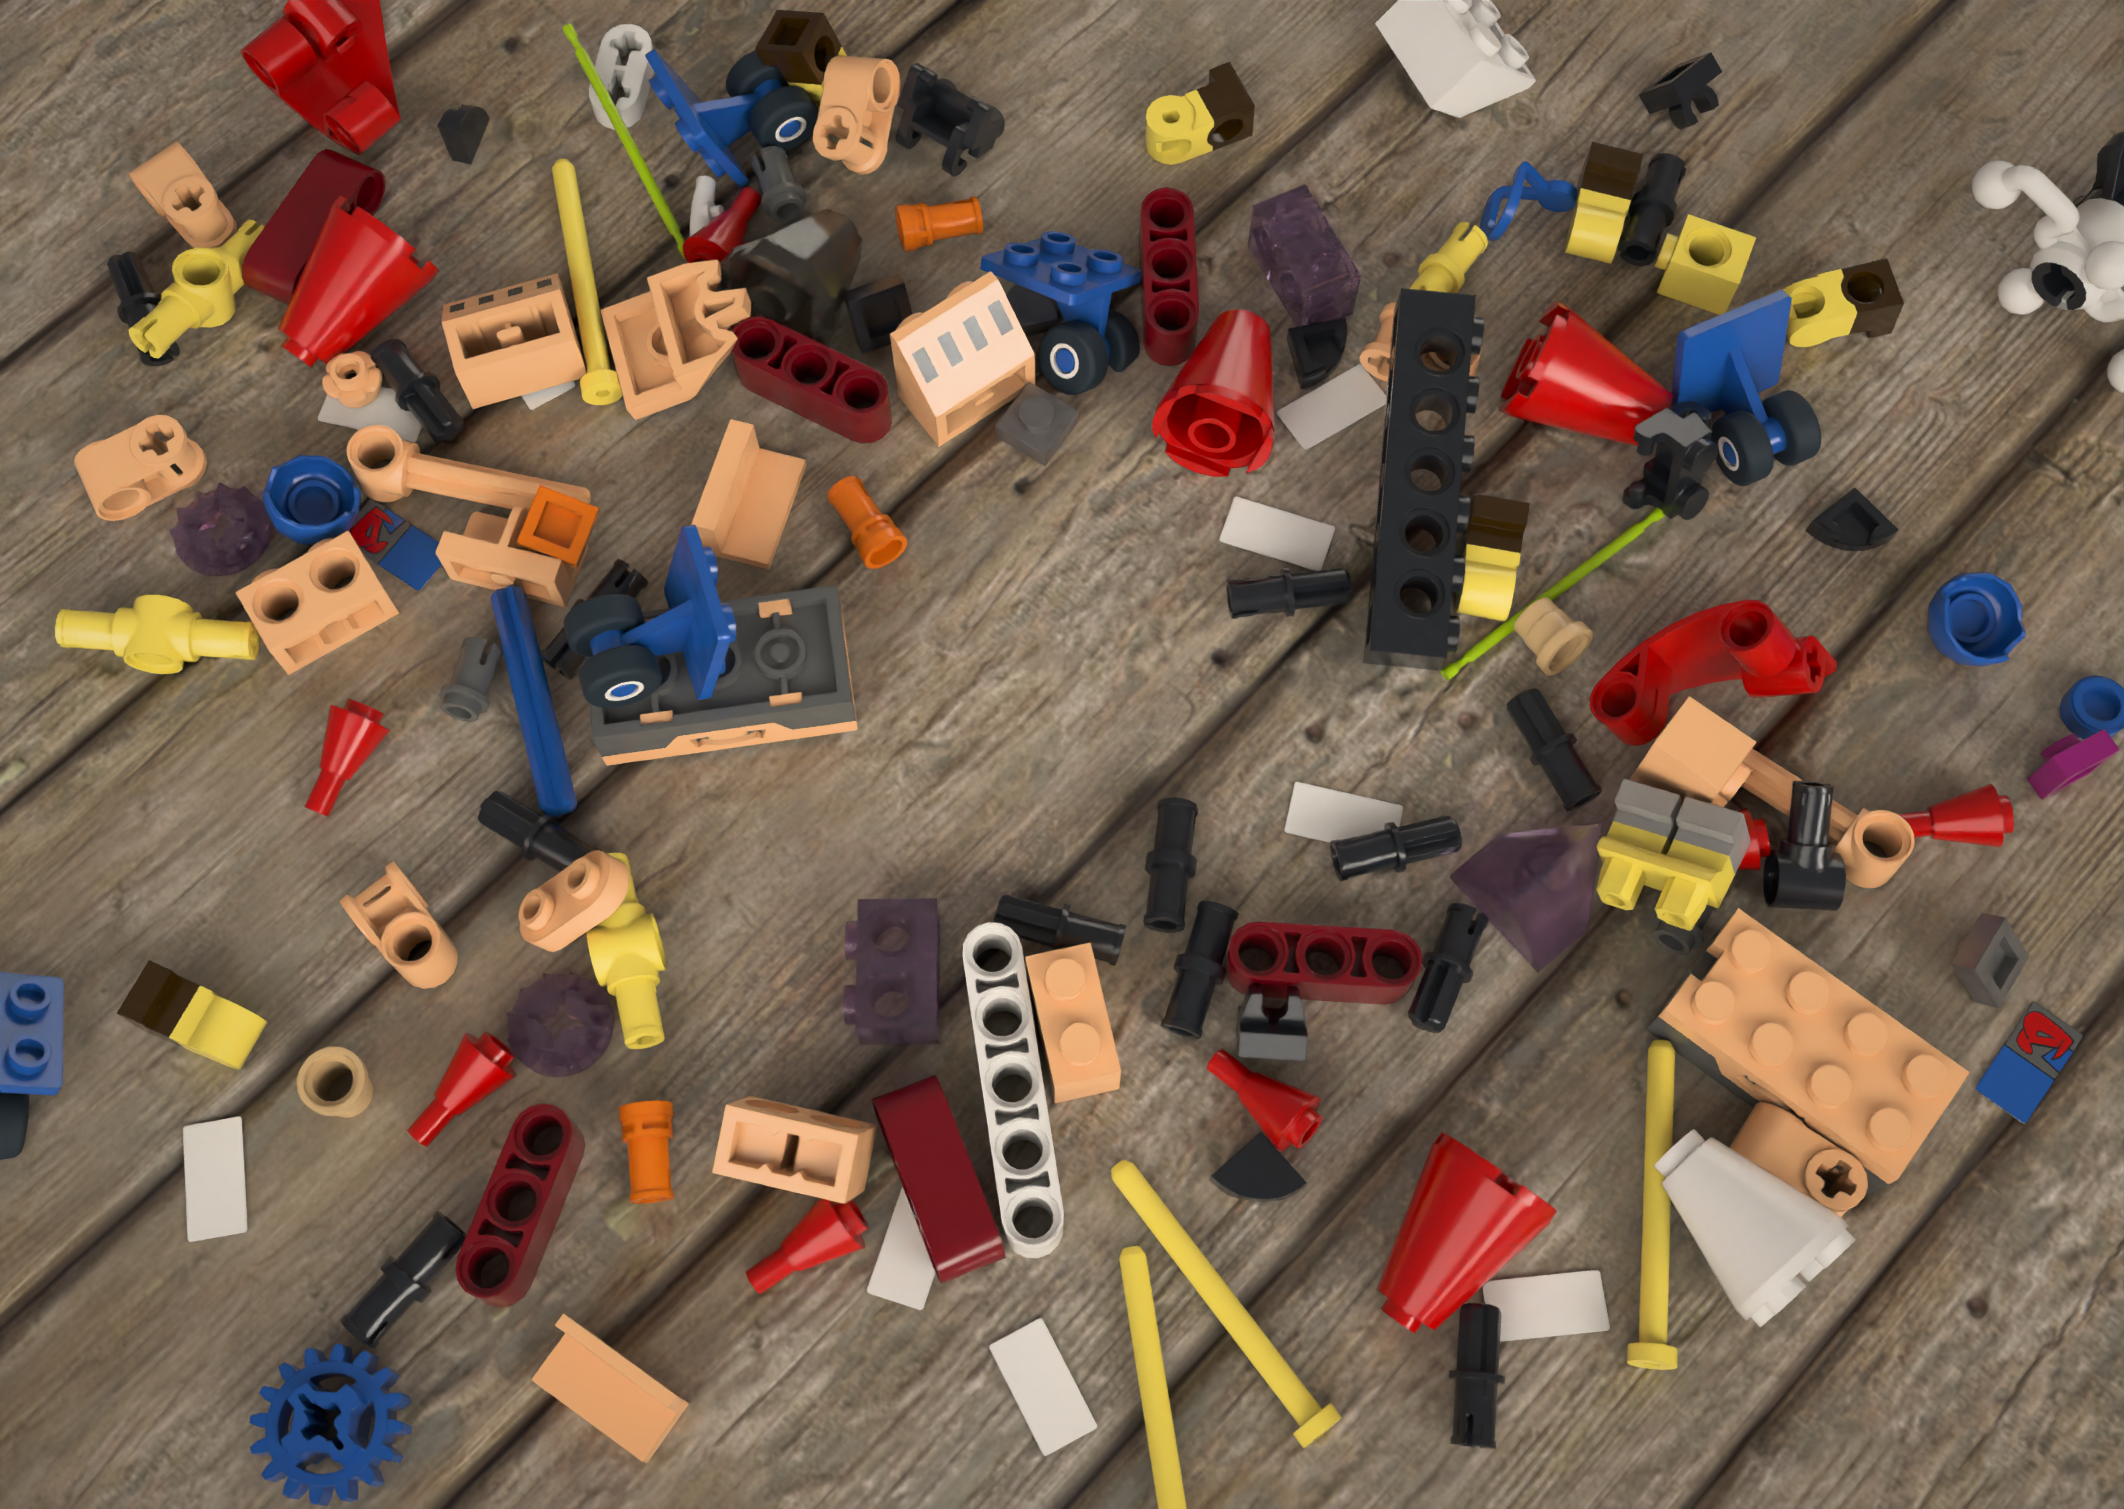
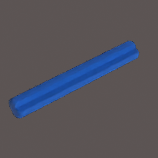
M510 585L506 588L495 590L490 599L539 806L544 814L551 813L557 817L574 811L577 806V800L543 660L539 656L541 652L528 598L520 586Z

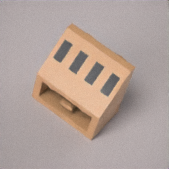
M991 271L974 282L966 281L961 283L949 293L944 301L928 311L908 316L900 323L896 331L890 334L898 397L938 447L1015 399L1028 382L1035 385V354L999 280Z
M558 273L443 305L442 326L453 367L472 409L575 381L587 374Z

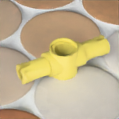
M248 219L238 229V232L222 246L211 248L197 247L179 254L172 265L174 282L161 293L162 300L158 303L159 305L129 329V335L133 343L144 353L149 350L150 356L160 358L170 348V345L188 328H212L229 321L234 315L236 308L234 294L244 285L242 279L244 258L265 226L260 225L258 227L257 221Z
M162 595L139 596L134 600L133 608L121 607L116 613L61 609L55 624L56 641L62 648L114 650L115 655L123 657L124 662L129 666L155 674L178 673L183 669L184 661L196 662L200 656L255 660L260 642V635L251 621L202 619L201 614L193 612L192 607L187 603Z
M608 853L627 865L630 877L629 886L618 909L610 917L587 931L589 953L599 985L601 987L607 986L608 993L616 996L626 1047L629 1049L649 1048L663 1042L665 1039L656 996V986L660 983L659 972L665 971L667 968L665 953L654 915L652 913L646 914L645 907L639 904L636 897L627 856L623 853Z

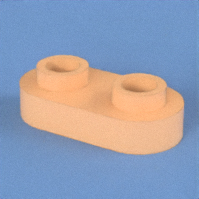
M591 851L575 860L570 866L537 889L529 892L522 901L518 914L520 933L523 939L546 951L555 952L610 917L621 905L628 890L630 877L627 865L603 851Z

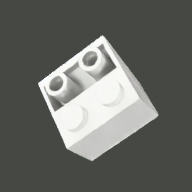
M1398 0L1375 23L1431 109L1461 118L1522 92L1536 82V79L1525 64L1529 59L1528 53L1513 36L1504 34L1496 22L1501 17L1500 12L1491 0Z

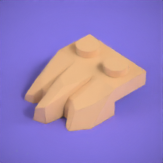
M718 260L686 263L647 277L650 288L649 292L600 310L625 406L635 420L694 398L733 349L738 339L732 332L733 328L740 321L750 317L751 301L746 288L715 292L722 281L721 266Z

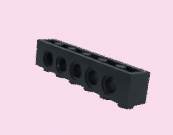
M1401 288L1394 308L1363 661L1366 664L1438 671L1447 658V653L1455 654L1457 651L1460 617L1450 615L1452 592L1460 593L1462 590L1465 556L1455 555L1457 532L1465 533L1470 509V496L1460 495L1461 472L1470 473L1475 446L1474 436L1464 435L1466 413H1475L1479 395V376H1469L1471 354H1480L1484 333V318L1474 317L1476 295ZM1428 352L1439 353L1448 360L1450 368L1445 371L1431 370L1424 365L1421 355ZM1425 410L1436 412L1443 418L1446 427L1438 431L1427 430L1418 423L1415 414ZM1418 469L1429 470L1438 477L1441 488L1434 491L1422 490L1413 483L1410 473ZM1414 528L1428 531L1435 540L1436 548L1428 552L1413 549L1406 540L1405 532ZM1407 588L1422 590L1430 599L1431 609L1424 613H1415L1408 610L1400 599V592Z

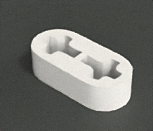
M621 24L613 27L604 35L595 63V68L613 102L617 97L619 87H622L625 97L619 98L615 106L627 128L640 120L651 86L648 80L654 74V70L645 57V54L653 49L651 38L642 27L633 24ZM629 49H637V51H631L627 65L622 66L620 57L626 56ZM590 83L589 99L597 121L604 127L615 130Z

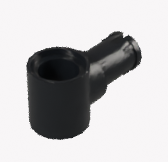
M1816 781L1792 782L1788 837L1780 839V850H1770V856L1766 857L1764 864L1763 893L1768 907L1837 911L1841 907L1845 893L1846 873L1842 856L1839 853H1834L1835 845L1828 841L1834 786H1831V784Z

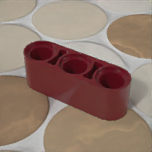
M331 149L320 151L312 159L249 248L242 265L244 284L255 291L288 305L333 202L339 195L343 196L351 207L349 215L359 206L374 216L385 193L386 181L384 174L380 170Z
M1165 187L1149 193L1142 201L1139 258L1140 269L1142 270L1143 345L1146 354L1154 362L1165 366H1175L1187 361L1195 350L1199 299L1194 208L1189 197L1178 189ZM1161 225H1169V226H1172V227H1171V228H1163V227H1160V226H1161ZM1167 274L1174 275L1177 278L1166 279L1160 276ZM1173 325L1181 329L1171 331L1163 329L1162 326Z
M749 317L740 321L733 328L732 332L738 338L731 350L737 376L741 384L749 391L854 442L862 444L873 443L882 439L889 432L892 424L888 385L883 375L878 371L765 317ZM757 353H770L763 358H750ZM809 377L822 378L815 383H802L803 380ZM868 401L874 403L873 406L866 409L853 408L855 404Z
M1259 921L1245 924L1238 928L1231 937L1224 968L1227 970L1226 978L1231 986L1246 995L1248 987L1256 983L1261 984L1262 997L1287 999V987L1296 986L1300 990L1302 1000L1385 1005L1396 1003L1407 995L1420 973L1423 960L1421 950L1415 940L1406 933L1396 930ZM1248 948L1262 949L1271 957L1273 966L1264 971L1250 970L1243 965L1239 954ZM1313 952L1327 953L1334 958L1338 964L1339 971L1325 976L1317 974L1309 968L1305 957ZM1378 956L1394 958L1402 966L1404 976L1393 980L1383 978L1375 971L1372 959Z
M936 1075L871 1099L880 1129L939 1282L944 1283L1006 1258L996 1224Z
M541 1103L530 1106L521 1112L512 1124L457 1258L455 1267L457 1281L465 1292L489 1306L503 1308L514 1305L525 1297L533 1283L584 1155L585 1141L583 1133L563 1110L554 1105ZM549 1127H562L563 1137L559 1147L551 1154L535 1155L534 1143L539 1133ZM525 1190L535 1191L537 1200L532 1213L523 1220L510 1221L507 1211L512 1198ZM506 1255L510 1265L508 1275L498 1286L489 1289L484 1288L481 1282V1272L484 1265L495 1256Z

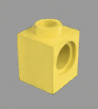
M1688 214L1679 236L1667 233L1654 267L1664 270L1657 293L1718 315L1724 314L1740 284L1756 237Z

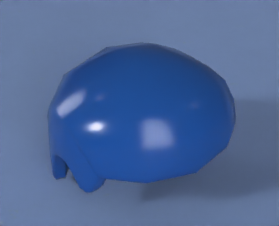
M299 455L281 465L274 466L262 492L265 512L277 532L295 543L303 545H314L321 540L335 538L349 531L357 519L361 504L360 488L349 471L330 458L318 455Z
M1990 572L1962 573L1954 576L1938 589L1928 605L1927 632L1937 651L1956 664L1984 667L2009 660L2008 654L2026 636L2025 628L2021 621L2023 617L2022 604L2012 585Z

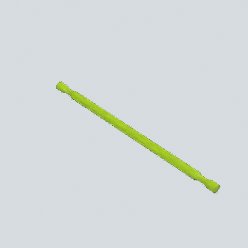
M571 23L564 25L562 30L566 38L572 43L576 57L669 233L674 236L680 254L685 259L682 250L684 239L675 217L586 49L581 46L575 28Z
M1658 507L1653 509L1648 517L1632 525L1467 650L1462 658L1442 669L1441 675L1446 680H1450L1458 674L1463 666L1475 661L1512 633L1516 620L1528 606L1545 597L1554 601L1641 535L1646 527L1653 522H1658L1666 515Z

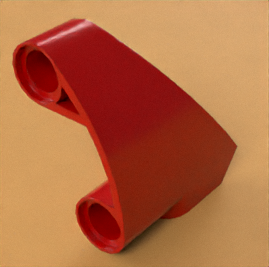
M288 0L283 10L284 16L277 19L243 47L240 51L241 55L253 73L295 113L330 140L357 155H361L401 121L388 56L380 0Z
M1749 599L1726 603L1694 613L1670 624L1635 647L1620 659L1595 685L1589 699L1590 710L1594 717L1626 745L1639 746L1649 743L1663 730L1667 719L1669 696L1714 682L1742 679L1746 692L1752 698L1817 693L1823 686L1824 678L1836 671L1837 662L1814 636L1795 637L1767 604L1759 600Z

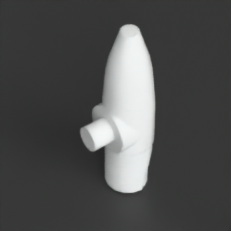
M699 176L696 179V189L691 204L690 236L724 211L722 205L716 206L714 204L716 181L709 176Z

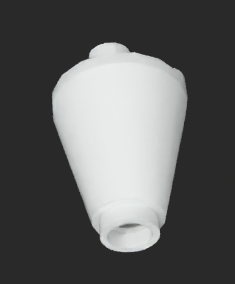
M1695 1129L1680 1139L1654 1165L1666 1178L1662 1182L1665 1191L1733 1307L1745 1321L1751 1318L1759 1327H1762L1769 1319L1780 1312L1806 1287L1796 1276L1798 1273L1810 1282L1856 1240L1846 1230L1849 1225L1839 1215L1716 1139L1710 1137L1705 1141Z

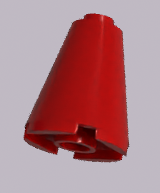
M340 195L330 207L278 327V330L287 336L281 346L311 368L318 359L327 365L330 360L340 353L347 352L431 283L439 273L437 267L429 260L420 269L417 266L419 260L412 256L416 249L361 207L357 206L352 214L349 215L351 207L347 199Z
M1558 301L1553 302L1538 321L1548 328L1543 335H1537L1534 340L1529 337L1527 338L1510 370L1500 396L1507 401L1499 406V411L1510 417L1637 446L1638 442L1633 439L1635 426L1665 408H1671L1672 393L1570 307Z
M1233 309L1218 315L1157 405L1152 422L1155 438L1160 433L1163 440L1167 443L1165 453L1179 465L1207 476L1228 477L1230 468L1248 466L1246 473L1257 470L1268 460L1271 454L1275 436L1271 330L1263 318L1251 311Z
M1441 1132L1431 1146L1378 1283L1377 1290L1387 1297L1380 1309L1414 1334L1422 1323L1435 1331L1550 1224L1557 1210L1521 1184L1520 1186L1502 1173V1170L1453 1137Z

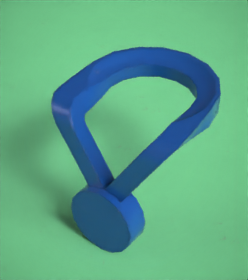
M1524 161L1516 168L1512 186L1499 187L1489 196L1481 218L1480 229L1488 240L1494 242L1506 231L1513 219L1520 199L1538 200V203L1547 210L1566 212L1575 206L1578 194L1577 189L1566 181H1546L1529 162ZM1524 179H1526V181H1527L1532 187L1523 186V184H1524ZM1508 198L1504 211L1495 225L1501 199Z

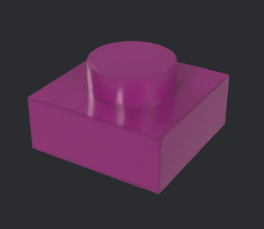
M2105 729L2080 741L2075 733H2072L2040 753L2045 763L2027 780L2041 800L2090 775L2120 751V749Z

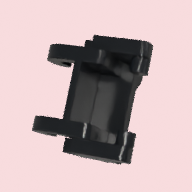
M919 63L913 64L909 68L897 104L904 112L897 130L896 142L906 149L913 148L921 139V134L915 131V128L947 147L942 162V169L953 177L958 176L967 166V161L960 157L966 149H969L968 154L978 159L988 150L992 149L995 140L1004 131V117L996 107L985 103L975 96L970 98L958 91L950 80L945 78L937 79L938 75Z
M1692 401L1681 402L1671 408H1665L1635 426L1633 439L1638 442L1637 452L1640 455L1648 456L1652 453L1655 443H1657L1655 458L1644 464V478L1632 482L1624 490L1622 502L1631 509H1639L1645 505H1651L1655 508H1660L1663 514L1670 519L1678 515L1684 520L1694 518L1704 508L1709 498V491L1701 486L1703 473L1713 464L1719 452V446L1711 440L1712 430L1708 428L1710 426L1711 413L1706 406Z

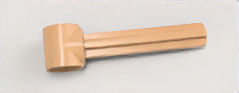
M371 425L358 430L351 437L347 445L348 460L363 492L369 498L378 502H393L402 497H408L413 489L508 509H513L515 505L526 507L529 512L539 485H542L588 504L591 503V493L584 487L420 454V448L417 443L403 441L396 431L383 425ZM386 459L392 460L388 465L382 468H371L372 465L378 461Z
M1751 749L1742 762L1753 770L1741 787L1790 817L1792 782L1803 780L1756 750ZM1832 799L1828 841L1834 843V853H1839L1843 858L1846 879L1854 885L1863 888H1877L1886 884L1913 851L1915 840L1910 825L1901 816L1886 810L1870 812L1863 807L1861 812L1856 815ZM1863 841L1878 844L1885 851L1887 858H1880L1871 854L1864 846Z

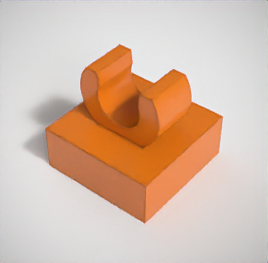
M539 485L517 539V544L519 547L537 554L561 559L564 564L578 569L600 515V509Z

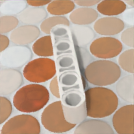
M988 922L975 927L967 935L963 943L962 956L1002 1227L1007 1244L1015 1253L1026 1258H1040L1050 1254L1058 1247L1063 1236L1064 1210L1022 945L1018 935L1010 927L1001 923ZM991 948L1003 950L1011 957L1009 964L1004 969L996 972H987L981 969L975 961L983 951ZM999 1011H1009L1021 1020L1019 1028L1008 1036L991 1034L984 1025L992 1014ZM1009 1075H1019L1025 1078L1032 1088L1023 1100L1006 1102L1000 1099L994 1092L997 1082ZM1028 1140L1035 1143L1042 1152L1039 1162L1026 1170L1011 1167L1005 1161L1004 1153L1013 1142ZM1030 1206L1040 1207L1049 1213L1053 1224L1044 1236L1027 1238L1020 1235L1014 1227V1220L1017 1214Z

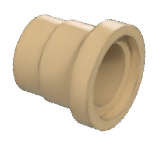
M1547 597L1541 598L1528 606L1514 624V631L1537 656L1536 665L1548 676L1560 673L1572 665L1585 652L1593 639V631L1584 622H1574Z
M334 1046L314 1052L304 1061L297 1075L296 1085L300 1099L308 1108L320 1115L342 1118L356 1116L368 1107L373 1097V1085L368 1077V1071L364 1062L346 1048ZM344 1074H353V1084L350 1091L339 1100L329 1101L328 1092L331 1084Z

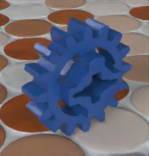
M343 1344L334 1345L329 1361L322 1351L315 1348L306 1349L304 1357L305 1368L302 1370L286 1362L282 1363L279 1366L280 1374L285 1381L282 1387L277 1389L262 1386L259 1391L261 1396L271 1403L268 1413L251 1415L249 1421L250 1424L265 1428L266 1436L250 1446L251 1454L271 1456L273 1459L262 1472V1477L267 1481L278 1482L288 1476L282 1495L299 1500L309 1489L310 1504L328 1506L334 1488L341 1501L353 1502L358 1500V1481L362 1480L370 1486L380 1487L384 1483V1479L378 1468L379 1464L383 1460L400 1463L404 1457L398 1449L391 1446L394 1436H404L412 1433L411 1425L396 1420V1412L404 1409L411 1403L409 1395L389 1392V1389L400 1376L396 1370L385 1367L374 1373L379 1359L378 1356L363 1350L353 1361L352 1348ZM333 1377H351L356 1380L352 1386L345 1384L337 1392H330L329 1389L324 1388L320 1384V1381ZM294 1409L291 1431L288 1433L289 1420ZM323 1409L340 1413L334 1420L335 1428L338 1431L336 1436L340 1440L322 1436L329 1428L328 1421L325 1419L327 1414ZM375 1415L374 1431L369 1442L368 1435L371 1417ZM326 1456H331L334 1462L341 1463L343 1469L326 1474H316L306 1468L311 1463L317 1465Z

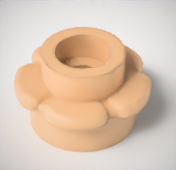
M366 352L340 353L326 365L327 375L322 378L323 389L329 397L336 398L342 405L350 408H361L369 405L378 397L381 391L382 372L379 368L375 367L376 364L373 363L371 355ZM351 373H356V374H357L355 377H353V378H351V379H347V376H348L349 374H351Z

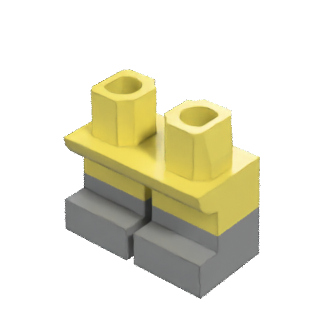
M1623 778L1615 798L1618 810L1607 837L1603 836L1596 846L1603 862L1596 888L1599 897L1603 903L1627 911L1634 909L1644 885L1661 890L1662 893L1655 907L1657 917L1667 924L1690 931L1704 912L1706 905L1719 909L1751 843L1744 814L1689 797H1685L1682 804L1679 794Z

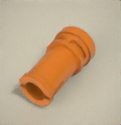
M976 196L926 206L925 202L915 205L901 204L895 206L897 231L903 252L915 251L923 246H932L933 241L971 234H983L982 213Z
M856 476L845 477L831 487L827 494V500L834 506L852 533L851 541L857 548L859 557L867 568L877 569L886 566L904 552L907 546L906 537L894 525L892 519L887 514H882L865 489L861 478H856Z
M656 1100L634 1102L620 1106L618 1111L619 1122L622 1128V1142L628 1145L631 1193L629 1195V1203L649 1204L674 1199L669 1155V1139L673 1138V1103Z

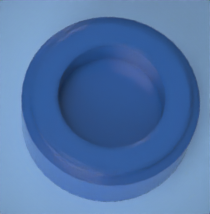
M2088 676L2080 679L2061 699L2060 714L2065 726L2083 740L2103 729L2112 738L2124 728V688L2114 680L2103 676Z

